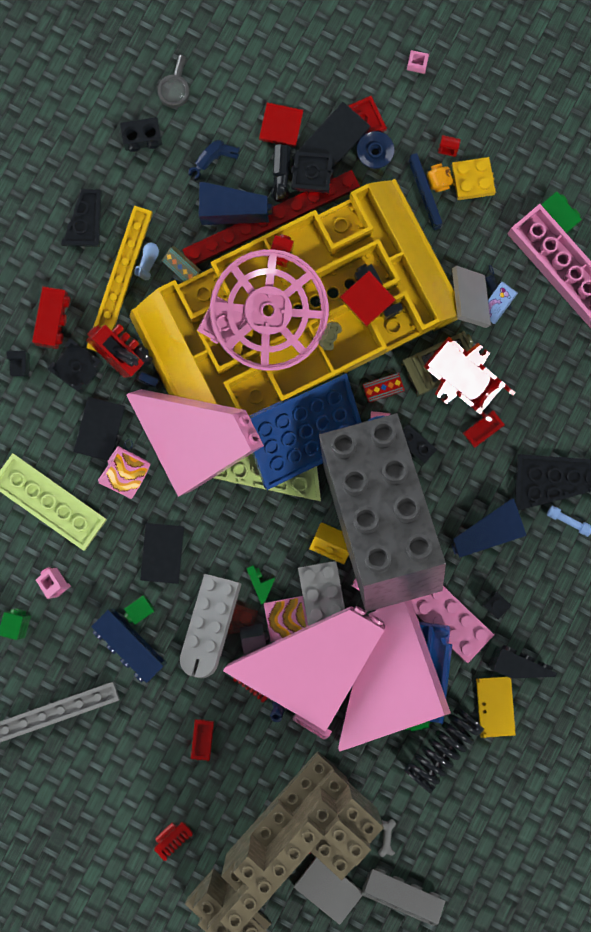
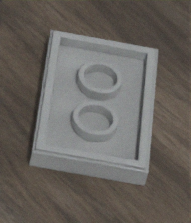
M459 266L453 267L457 319L484 328L491 326L485 275Z
M315 857L294 885L297 891L339 925L363 896L361 895L362 890L346 877L341 881L317 857Z

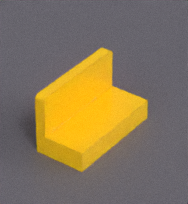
M320 523L309 549L341 564H345L349 553L343 532L327 524Z

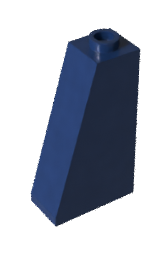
M200 182L199 219L202 225L269 222V215H273L272 203H269L267 196Z
M509 500L453 539L454 543L451 544L454 554H458L460 558L527 536L515 500Z

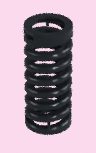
M456 706L453 712L456 715L459 714L463 720L454 714L448 716L456 728L447 722L442 724V728L449 736L440 730L435 732L436 737L445 746L430 738L428 742L438 754L426 746H423L421 749L431 762L419 754L415 755V760L425 771L412 762L404 769L414 781L430 794L436 787L429 782L438 785L440 778L437 774L442 777L447 775V771L443 766L447 768L454 767L449 757L459 760L461 756L456 749L461 752L467 751V746L463 741L468 744L474 743L473 737L467 731L475 736H479L484 731L481 725L458 706Z

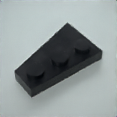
M81 189L61 246L100 247L101 190Z

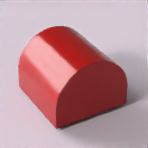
M442 135L438 153L456 157L461 139Z

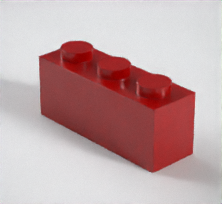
M42 286L32 343L36 346L58 349L59 344H62V326H65L67 321L65 310L70 305V296H68L65 290Z

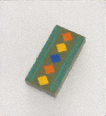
M172 246L162 259V262L183 281L201 273V270L175 246Z

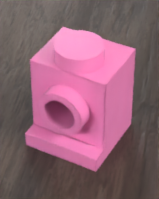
M48 567L41 571V576L36 579L47 599L57 598L71 587L69 583H66L58 568Z

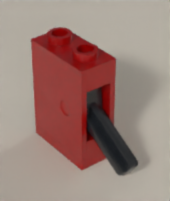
M105 324L94 326L87 333L89 337L86 341L124 378L132 377L144 364L133 352L139 345V342L133 339L126 345L125 342L130 338V335L124 332L118 337L124 330L120 324L113 330H110Z

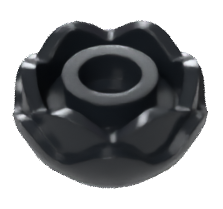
M139 344L133 352L144 362L142 366L150 365L153 358L149 356L148 350L143 348V344Z

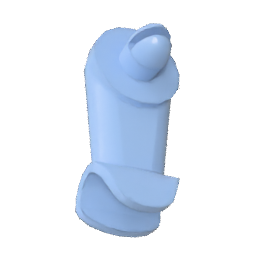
M151 242L144 246L140 266L135 268L134 274L144 280L150 279V270L158 257L159 249L156 244Z

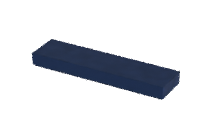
M412 154L409 159V165L432 228L434 230L439 229L442 226L441 217L418 154Z

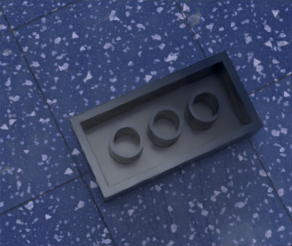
M114 608L107 610L91 626L94 629L93 634L99 640L104 639L108 645L106 647L113 654L117 653L121 657L120 661L125 667H131L135 671L134 676L140 682L145 681L148 683L167 664Z

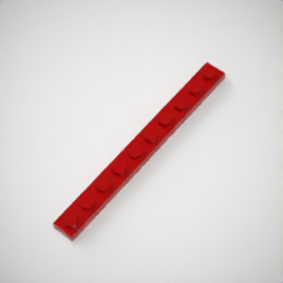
M350 170L331 179L329 193L303 192L274 206L273 215H269V222L235 224L182 249L183 253L194 265H198L360 188V185L353 171Z

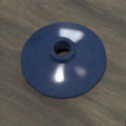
M369 132L358 142V158L362 164L369 168L379 169L385 167L394 156V144L390 137L382 132ZM377 150L379 153L374 155L372 151Z

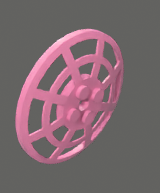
M275 249L259 250L239 257L221 273L211 294L210 320L218 342L232 358L254 369L265 371L281 370L300 363L316 349L327 327L329 304L321 279L305 261L285 251ZM269 256L267 268L254 270L245 276L238 268V265L249 259ZM277 257L295 263L306 273L296 280L288 273L275 269ZM232 272L238 282L231 290L228 302H216L221 284L226 276ZM266 275L265 287L255 290L248 281L253 277ZM274 276L284 278L291 285L284 291L273 287ZM310 279L318 291L321 311L309 310L308 299L302 286ZM242 286L249 296L245 304H233L235 296ZM296 291L300 296L302 309H292L289 297ZM265 305L272 306L273 313L271 316L264 315L263 308ZM215 310L227 311L228 323L234 333L227 342H225L218 329ZM233 312L244 313L247 323L240 330L237 329L234 322ZM291 317H302L300 325L293 335L286 326L290 322ZM308 318L320 319L316 335L307 348H305L298 339L305 330ZM252 329L261 333V346L250 342L244 336ZM280 332L287 339V341L279 345L269 346L270 334ZM240 341L245 346L260 351L261 364L244 359L231 348ZM292 345L299 353V355L286 362L269 364V352L281 351Z

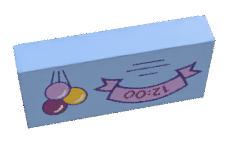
M501 282L488 299L490 321L493 324H496L518 294L505 282Z

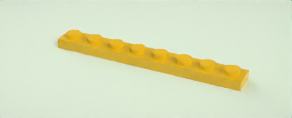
M137 206L133 207L94 323L95 327L105 324L110 330L115 328L153 214L150 210ZM89 343L87 344V349L97 352Z

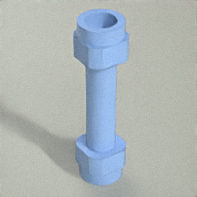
M551 505L546 514L547 516L578 529V533L588 537L591 534L590 524L586 522L581 523L562 513L561 509Z

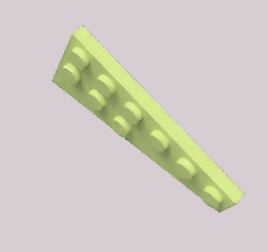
M253 454L248 455L213 477L218 480L266 490ZM317 466L268 490L321 502Z

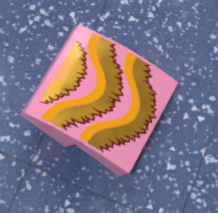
M118 446L109 458V465L98 481L99 484L132 499L143 482L151 464L147 460Z
M303 596L264 603L271 642L282 639L308 626Z

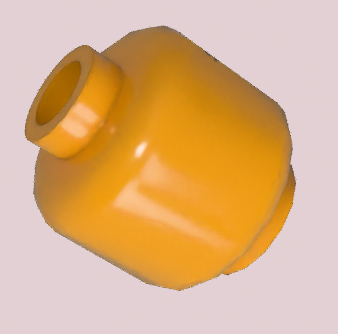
M442 163L431 166V170L426 174L431 190H435V193L450 189L449 186L453 183L450 168L448 166L443 167Z

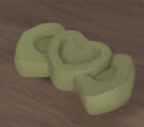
M332 321L327 323L325 333L319 341L320 346L324 350L334 349L333 342L336 341L337 334L342 331L338 322Z

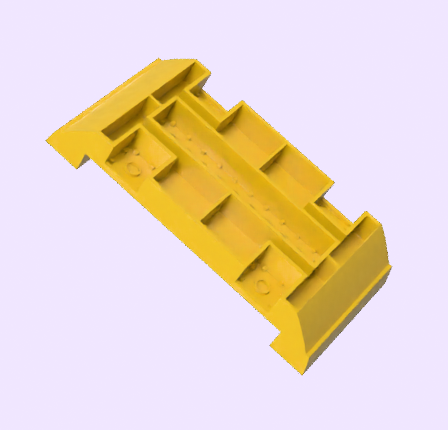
M396 179L366 184L350 192L349 200L319 215L314 210L212 261V268L180 284H177L176 280L159 287L136 308L132 309L130 313V319L144 347L148 350L149 356L153 358L152 363L169 395L246 410L248 416L279 401L293 397L344 372L347 373L432 329L436 331L458 320L454 288ZM283 234L291 237V240L294 241L291 254L305 261L317 273L323 283L326 294L330 289L338 291L339 295L336 298H330L327 294L329 304L327 323L332 321L338 322L342 331L337 334V339L333 342V350H324L319 343L316 349L300 363L281 370L265 371L241 364L232 358L219 342L218 344L211 341V338L198 332L197 329L210 306L211 294L221 273L232 262L243 255L259 250H270L275 235L280 236ZM268 256L249 259L238 265V268L244 276L254 270L267 268ZM289 261L287 268L279 265L275 267V269L288 273L296 280L306 273L301 267ZM364 264L367 266L372 264L383 286L396 299L392 305L400 302L403 309L400 314L384 320L382 314H380L365 327L343 303L340 296L348 290L345 287L347 280H352L356 283L354 274L357 272L356 269ZM232 272L226 276L217 294L218 297L227 302L231 290L238 282ZM259 275L248 281L256 290L260 287H265L266 275ZM274 276L273 287L284 291L291 285L284 278ZM310 279L302 286L308 299L309 310L321 311V305L314 307L310 303L312 298H319L316 286ZM242 286L235 296L233 302L235 304H245L249 296ZM296 291L289 297L292 309L296 306L302 307L300 296ZM265 305V306H264V308H263V313H264V315H266V316H271V315H272V313H273V308H272V306H270V305ZM291 317L290 322L286 326L293 335L297 331L302 317ZM308 318L305 330L298 339L305 348H307L316 335L320 319ZM254 331L253 340H250V342L261 346L262 334ZM280 332L270 334L269 346L279 345L287 341V339ZM244 345L241 357L261 364V352ZM292 345L281 351L269 352V364L286 362L299 355V353Z

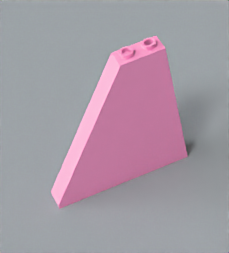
M143 389L127 394L178 497L193 491L264 446L246 410Z
M411 600L376 609V611L369 613V617L373 618L375 616L381 619L386 627L352 686L338 746L339 752L451 714Z
M350 606L228 663L223 671L326 731L386 626L383 625L384 622L375 616L371 618L366 615V611L362 608Z

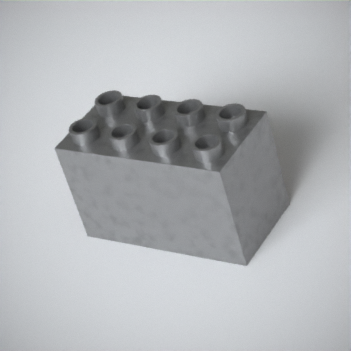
M398 414L319 434L324 471L365 611L369 612L441 592L443 590L446 563Z

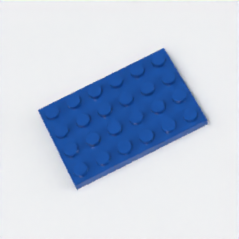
M344 372L293 397L279 401L249 415L264 445L252 453L264 488L266 490L271 489L322 464L319 434L362 423L347 373Z

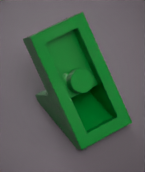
M253 565L246 569L260 603L263 604L266 602L275 578L261 583L260 579L263 578L259 568L255 569Z

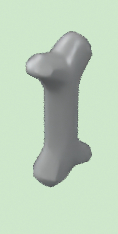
M390 819L388 822L382 820L384 826L383 845L378 850V853L381 857H384L386 854L393 856L395 852L390 845L391 832L396 826V822L393 819Z

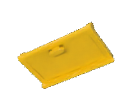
M507 676L477 678L479 725L484 728L480 738L515 736L511 678Z

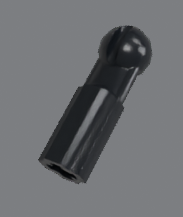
M281 144L274 147V182L271 190V197L279 203L286 201L289 196L287 185L291 147Z

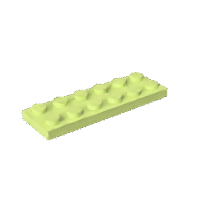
M13 453L0 470L1 493L83 551L87 549L107 521L105 517Z

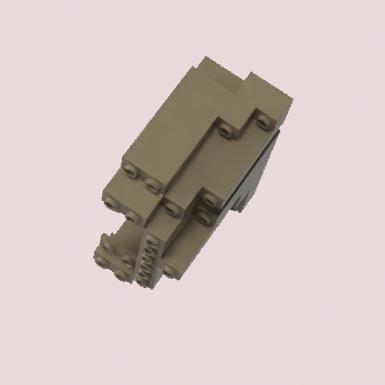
M317 751L227 852L222 875L212 869L187 897L185 905L200 918L198 925L205 932H268L266 929L271 925V921L259 910L310 852L342 881L353 867L357 866L371 851L370 843L384 828L377 807L347 781V777Z

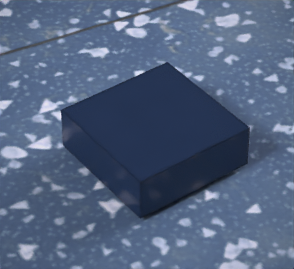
M143 372L140 374L138 379L141 382L156 389L159 388L160 381Z

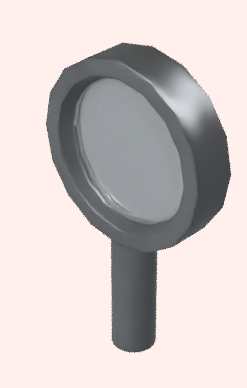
M183 55L178 56L174 75L164 77L158 85L160 101L170 108L183 106L189 98V86L187 81L181 77L186 58Z

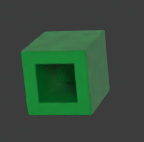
M143 595L124 608L126 611L124 616L130 624L133 622L136 625L156 610L146 595Z

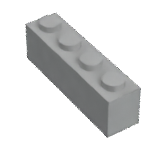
M378 868L368 872L361 895L431 926L438 925L445 901L440 899V895L434 892H429L428 894L422 891V887L415 884L410 886L404 883L402 878L387 876L384 870Z

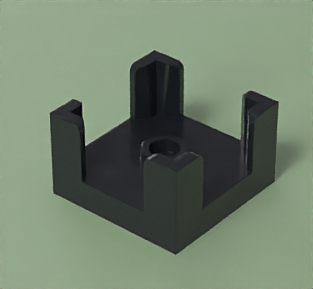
M70 338L65 344L66 351L57 363L52 362L47 369L82 394L104 366V363Z

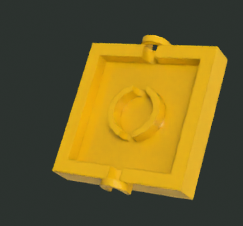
M489 157L452 162V184L456 189L457 200L495 195L494 178Z

